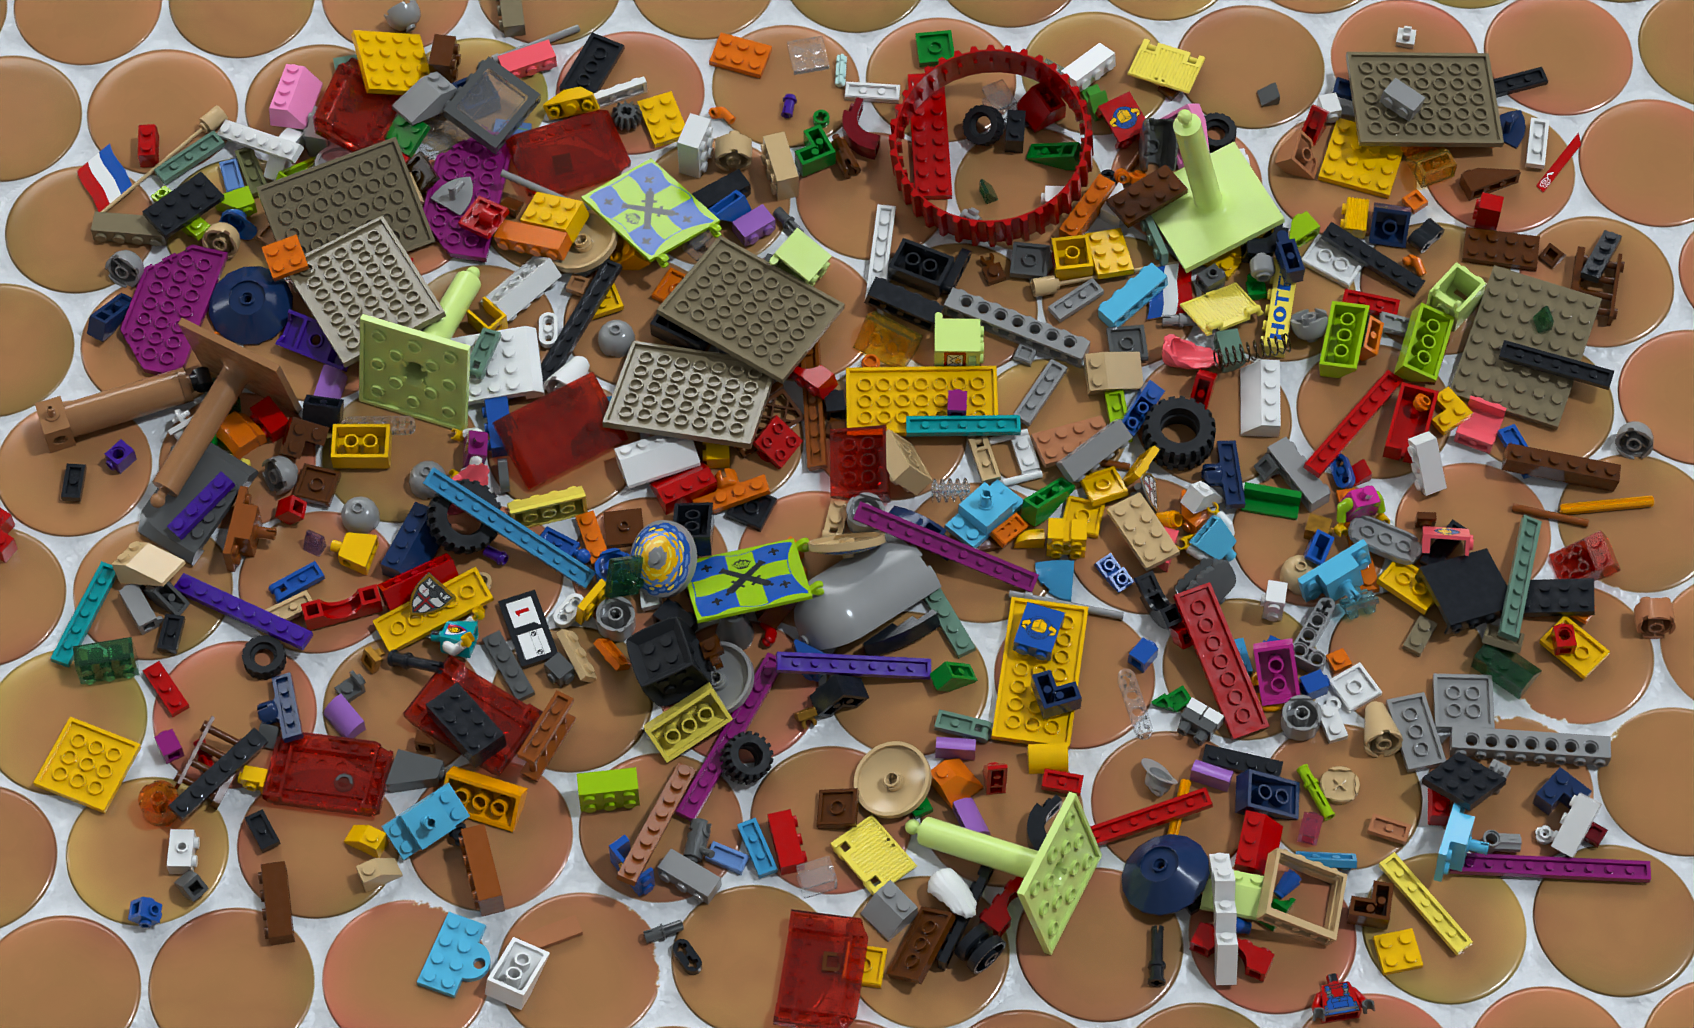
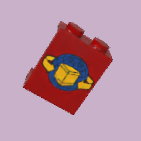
M1130 91L1099 105L1095 112L1098 119L1102 117L1105 119L1117 140L1116 149L1121 147L1127 148L1134 141L1139 140L1142 122L1146 118Z

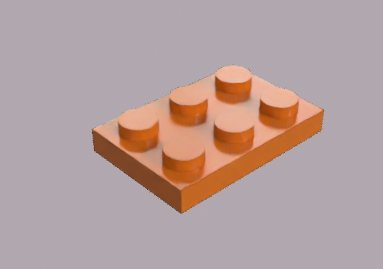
M720 33L709 60V65L761 79L772 52V46Z

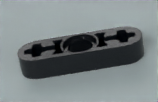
M965 248L960 250L943 284L942 293L949 295L952 288H956L969 263L972 251Z

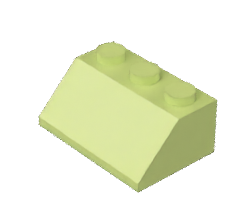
M1234 870L1237 917L1257 920L1264 876ZM1210 872L1202 894L1200 909L1214 912Z

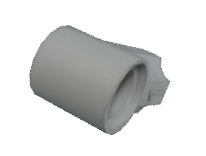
M1488 830L1481 839L1482 842L1488 843L1486 840H1491L1494 843L1489 844L1487 854H1492L1495 851H1521L1522 841L1520 834L1498 833L1495 830Z

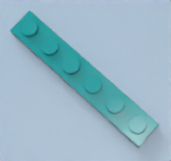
M1020 415L906 416V437L1021 435Z
M101 561L50 658L51 662L68 668L72 664L117 578L111 564Z

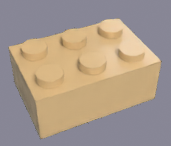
M785 132L763 136L761 160L763 165L767 167V179H771L772 184H770L772 194H776L778 201L798 197L799 176Z

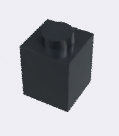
M834 389L824 398L827 421H830V418L846 419L843 390Z

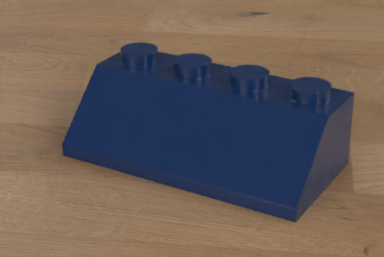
M415 502L381 562L383 575L393 578L434 559L440 546L436 543L435 537H431L429 533L431 531L430 527H427L426 521L428 516L426 514L427 509H429L428 506Z

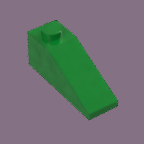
M1079 142L1031 144L1026 159L1027 161L1063 170H1075L1076 165L1078 166L1080 162L1079 153L1083 152V149H1081Z
M1060 477L1023 499L1021 517L1034 527L1039 525L1056 511L1075 490L1076 486Z

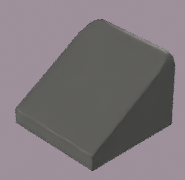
M1276 82L1257 91L1261 107L1279 104L1280 94Z
M261 723L259 732L268 740V744L264 748L275 750L281 734L280 728Z

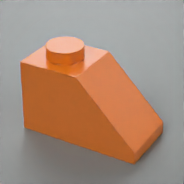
M1184 489L1181 491L1180 501L1186 493ZM1180 502V514L1183 518L1182 528L1187 533H1197L1211 515L1208 514L1207 509L1193 514Z

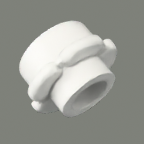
M1546 825L1538 827L1535 831L1536 840L1543 845L1552 842L1550 839L1554 831Z

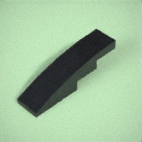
M932 609L919 619L911 616L899 626L891 623L862 644L866 656L883 655L926 636L941 626L938 614Z

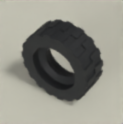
M976 105L965 114L962 127L968 141L981 146H990L999 141L1001 135H1003L1005 125L1004 118H1002V114L998 109L987 105ZM983 116L988 117L991 122V128L986 134H980L976 129L978 119Z
M1217 112L1204 115L1207 131L1211 127H1220L1225 131V136L1221 140H1213L1208 137L1210 153L1235 142L1237 127L1229 116Z
M259 635L256 638H252L245 644V648L242 650L244 667L246 672L253 678L268 680L281 674V671L285 668L287 660L284 646L273 636ZM263 649L270 650L274 654L273 661L266 666L258 665L255 662L256 653Z

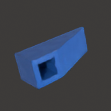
M1151 380L1143 384L1121 420L1133 437L1144 423L1147 412L1150 411L1154 404H1157L1165 392L1164 389Z

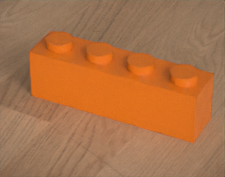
M1099 174L1059 228V237L1085 235L1100 214L1106 199L1114 190L1115 182Z
M504 220L494 235L498 247L503 250H513L521 254H532L536 257H547L551 260L564 261L572 245L567 232Z

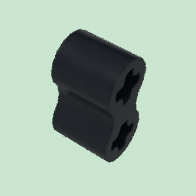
M1428 218L1418 229L1411 233L1407 242L1420 253H1424L1434 242L1440 239L1445 229L1431 218Z

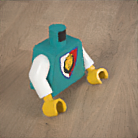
M477 605L472 610L474 615H470L464 621H448L445 623L442 631L432 630L431 641L440 642L442 653L464 658L471 657L479 638L478 620H483L485 617V609L482 605Z

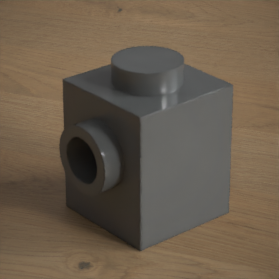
M1214 263L1197 274L1195 284L1206 294L1212 290L1224 287L1226 274L1222 268H1218Z
M560 652L544 663L548 679L551 683H556L560 688L565 684H569L574 679V666Z
M188 870L174 882L183 896L193 902L209 889L201 877L191 870Z

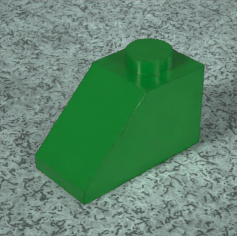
M945 661L930 673L933 685L937 691L951 692L978 681L971 665L965 663Z

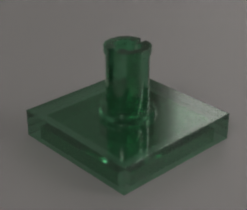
M634 555L609 559L604 596L614 598L639 593V589L644 585V579L641 578L642 556Z

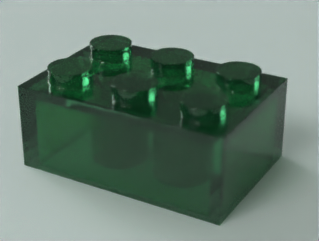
M132 637L73 646L75 669L81 684L91 685L99 681L110 682L118 678H132L140 675L138 656Z

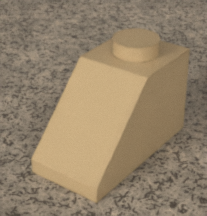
M373 858L356 866L358 876L366 892L403 876L395 858Z

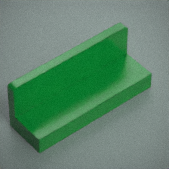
M1245 482L1244 497L1246 505L1245 508L1240 510L1297 520L1302 492Z

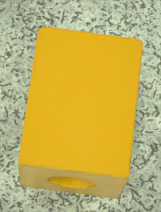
M485 296L482 298L483 307L496 320L488 327L469 309L466 311L468 323L479 333H481L483 327L495 330L499 325L498 330L508 328L507 315Z

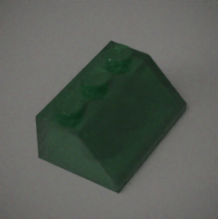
M1485 643L1475 654L1471 667L1483 675H1492L1494 683L1518 699L1523 696L1542 672L1541 669L1516 652Z

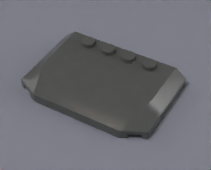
M210 443L177 497L167 494L165 505L161 508L153 507L149 499L141 511L138 527L139 534L194 566L204 552V545L235 503L239 487L245 486L249 488L259 472L213 443ZM222 471L234 482L235 487L181 540L167 525Z

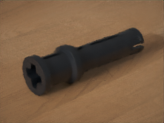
M395 649L391 650L387 657L388 665L391 667L401 666L406 670L415 668L437 674H442L443 672L439 668L444 669V663L441 661L414 657L412 653H400Z
M1157 925L1151 927V961L1148 963V969H1150L1148 985L1153 987H1161L1166 984L1164 979L1166 963L1163 961L1164 927L1159 925L1158 933Z

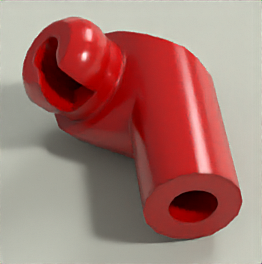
M761 622L760 627L765 631L762 643L764 646L770 647L771 644L776 642L777 631L775 628Z

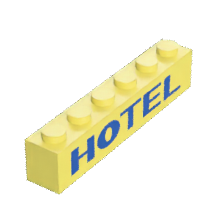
M1276 257L1273 258L1275 274L1271 277L1269 283L1273 284V288L1268 290L1267 300L1271 301L1270 305L1266 304L1265 315L1268 316V320L1263 321L1262 327L1265 336H1261L1264 350L1268 356L1270 349L1267 337L1270 338L1274 354L1277 353L1274 336H1277L1280 351L1282 353L1284 351L1281 334L1284 335L1286 333L1288 335L1296 287V283L1285 285ZM1278 351V355H1277V356H1274L1272 353H1271V356L1284 358V357H1285V353H1284V354H1281V353Z

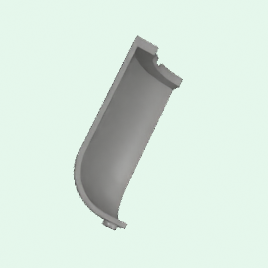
M885 533V543L873 549L855 553L852 558H844L808 581L809 586L816 581H822L824 586L820 588L824 589V594H812L813 599L800 601L795 605L794 621L799 634V641L818 650L831 649L853 642L941 588V584L931 565L926 566L921 559L923 554L914 545L909 546L903 540Z

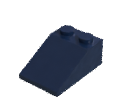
M1248 769L1236 776L1235 813L1245 815L1246 810L1266 814L1272 819L1298 820L1300 782Z

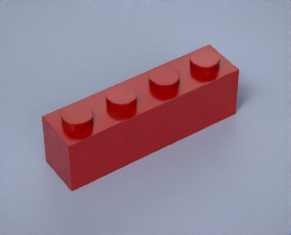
M445 553L378 584L377 587L384 605L392 611L409 602L415 586L429 572L442 584L459 576L453 559Z

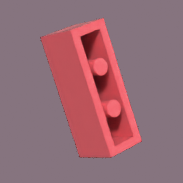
M549 39L497 56L498 63L519 79L557 67L556 55Z

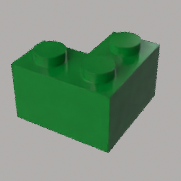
M819 124L804 130L803 138L806 147L795 151V164L802 177L836 164V151L821 125Z

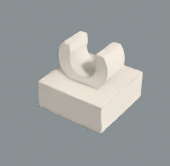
M1410 26L1398 27L1396 46L1413 49L1416 30L1411 29L1412 27Z

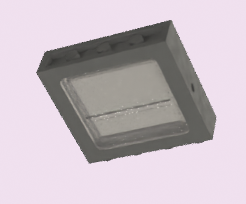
M488 56L485 61L482 60L478 64L477 71L467 77L466 84L456 90L454 93L455 97L444 104L443 117L496 155L540 103L541 94Z

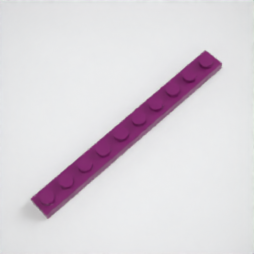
M861 501L852 519L1027 592L1033 591L1039 574Z
M769 652L766 654L755 673L750 695L732 713L731 717L733 720L725 725L676 810V815L689 821L697 818L724 771V769H721L723 762L719 760V757L722 756L720 754L721 749L735 735L743 731L746 733L780 674L776 673L775 655Z
M1467 853L1462 872L1449 869V874L1650 883L1651 866L1650 861L1501 854H1487L1486 856L1479 853Z

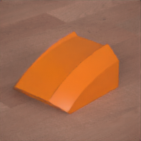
M236 411L226 417L216 433L218 441L225 450L239 460L267 442L266 435L259 426L246 414Z

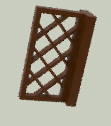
M778 381L772 385L765 406L772 408L771 416L762 415L761 419L771 420L774 408L785 410L784 419H780L784 423H788V426L792 428L804 420V415L785 391L784 385ZM782 395L787 401L786 406L775 405L776 399ZM787 411L795 412L798 418L795 420L786 419ZM758 427L757 431H762L764 428ZM753 444L752 448L746 452L743 448L735 447L743 459L758 450Z

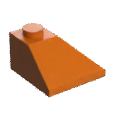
M960 758L944 760L931 769V786L951 809L954 801L970 798L984 788Z

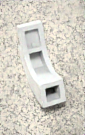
M286 128L279 136L302 146L305 145V138H303V130ZM269 155L264 177L275 181L278 172L289 168L292 162Z

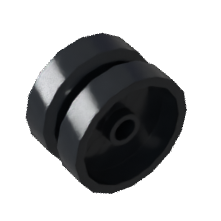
M986 922L980 923L970 930L959 942L954 953L961 961H967V967L974 974L981 973L993 964L1006 947V942L999 935H993L994 930Z

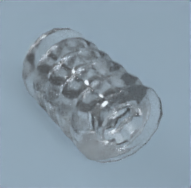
M951 478L948 479L947 484H945L944 479H940L939 484L936 479H933L931 484L932 503L934 498L940 503L942 497L946 503H948L949 497L952 498L953 502H956L957 497H959L962 502L964 497L970 495V483H968L967 478H964L962 483H960L959 478H956L954 484Z

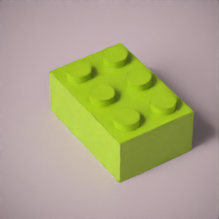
M636 767L577 773L581 812L592 813L602 809L611 811L621 807L630 809L640 806Z

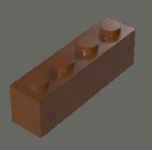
M285 861L261 864V872H258L259 884H263V890H260L261 902H265V908L262 909L263 920H267V927H264L265 939H269L271 946L295 942L288 873Z

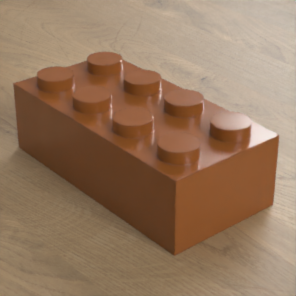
M480 824L461 829L462 837L458 838L476 911L480 910L482 917L505 911L485 825Z

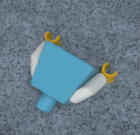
M1212 502L1216 510L1211 511L1207 507L1208 514L1212 516L1189 541L1191 545L1189 546L1185 539L1180 538L1181 541L1185 542V546L1182 548L1178 545L1176 546L1179 550H1186V553L1198 560L1209 557L1220 560L1224 557L1226 560L1232 561L1237 554L1232 549L1236 544L1233 522L1223 511L1218 510L1219 505L1216 502Z

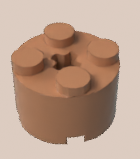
M1642 597L1635 606L1636 631L1638 634L1640 632L1642 637L1659 639L1663 638L1665 633L1669 632L1670 635L1674 632L1676 624L1673 604L1670 598Z

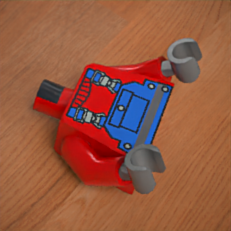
M1336 973L1326 976L1328 985L1321 986L1320 992L1316 993L1311 1005L1313 1021H1316V1018H1321L1322 1024L1360 1018L1362 1009L1363 1014H1367V1009L1375 1011L1373 1000L1367 999L1357 988L1352 987L1350 982L1339 983Z

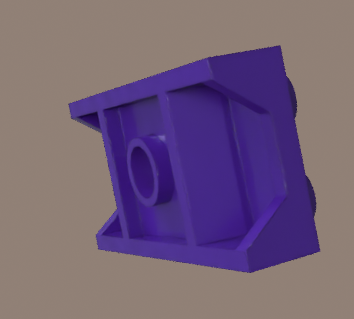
M289 309L287 325L283 335L275 344L347 372L348 367H344L316 320ZM316 335L321 337V342L318 345H314L312 342L313 337Z

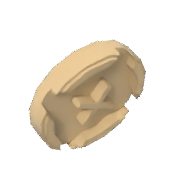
M1342 766L1328 769L1322 775L1320 789L1326 799L1337 805L1348 804L1353 801L1358 795L1360 787L1357 775L1349 768Z

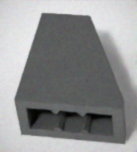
M398 749L385 783L387 792L394 793L438 787L440 781L445 779L447 772L443 760Z

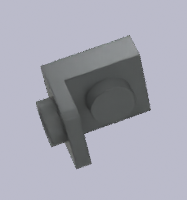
M353 670L349 672L350 677L334 687L338 695L342 694L349 703L366 692L364 678Z

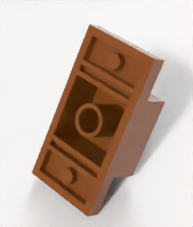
M245 486L239 487L223 549L226 568L230 572H235L236 566L240 565L241 556L255 557L259 538L275 540L276 537L274 536L277 533L276 528L262 527L263 523L259 507L251 503L252 495L249 494L248 487Z

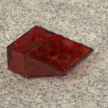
M1601 530L1549 554L1558 579L1594 578L1595 581L1621 571L1609 539Z

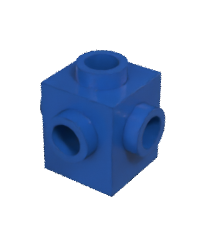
M150 897L135 899L130 903L128 920L139 924L142 928H150L160 923L162 904Z

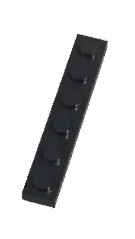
M1333 222L1328 225L1321 235V239L1413 297L1417 295L1425 283V280Z
M1506 340L1503 342L1499 355V360L1609 390L1614 375V370Z
M254 727L169 804L168 808L181 821L185 820L268 744V740Z
M981 865L977 875H979L977 882L973 881L970 887L977 905L994 872L993 868ZM956 915L957 917L953 923L955 927L952 932H948L944 941L946 945L944 949L939 950L936 957L939 969L946 970L971 919L970 917L966 919L964 916Z

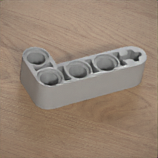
M1323 597L1318 601L1293 643L1294 652L1303 654L1302 656L1295 654L1296 666L1308 673L1319 669L1322 672L1324 670L1326 656L1314 647L1333 617L1335 602L1330 597ZM1314 622H1317V623H1319V624H1321V625H1318V626H1317V625H1314L1313 623H1314ZM1305 637H1308V638H1311L1312 640L1308 641V640H1305L1304 638H1305ZM1313 661H1317V662H1319L1320 664L1316 665V664H1314V663H1312V662H1313Z

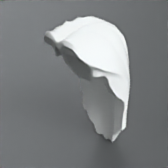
M943 868L933 873L928 881L927 892L931 893L939 901L944 902L954 914L964 916L966 919L976 916L977 902L966 882L951 868Z

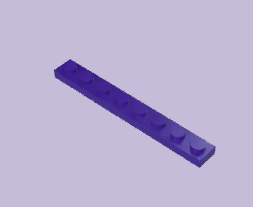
M185 573L182 574L174 586L183 596L300 650H304L313 637L312 631Z
M777 651L776 673L838 674L842 676L930 680L931 659Z

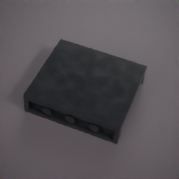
M1487 548L1471 552L1469 556L1464 554L1422 566L1415 575L1417 583H1425L1447 625L1444 632L1445 635L1450 633L1457 634L1464 629H1474L1481 624H1491L1501 619L1507 584Z

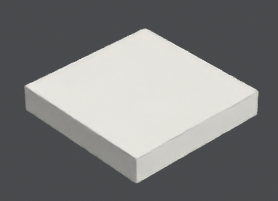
M1360 662L1329 679V687L1341 700L1349 714L1382 695V691Z

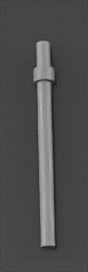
M577 24L502 54L548 39L551 43L579 32L580 28ZM494 54L491 58L498 63L497 56L502 54Z
M502 170L500 174L501 177L535 192L565 197L508 171ZM586 203L584 204L587 210H592Z
M1010 590L1008 597L1089 607V614L1123 620L1124 612L1037 596L1027 591L1022 593Z

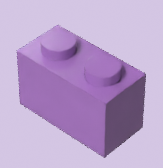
M763 204L732 222L733 233L745 247L756 243L765 235H770L776 229L775 218Z

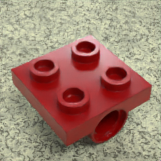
M478 196L458 224L461 228L489 240L510 212L508 208Z
M775 415L755 438L753 445L758 449L757 454L762 460L771 462L777 469H781L803 440Z

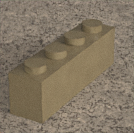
M496 0L500 1V5H497L498 16H502V20H499L500 31L504 30V38L526 35L522 0Z
M94 212L91 226L93 240L99 242L112 241L116 243H134L136 245L167 246L168 239H165L143 215Z

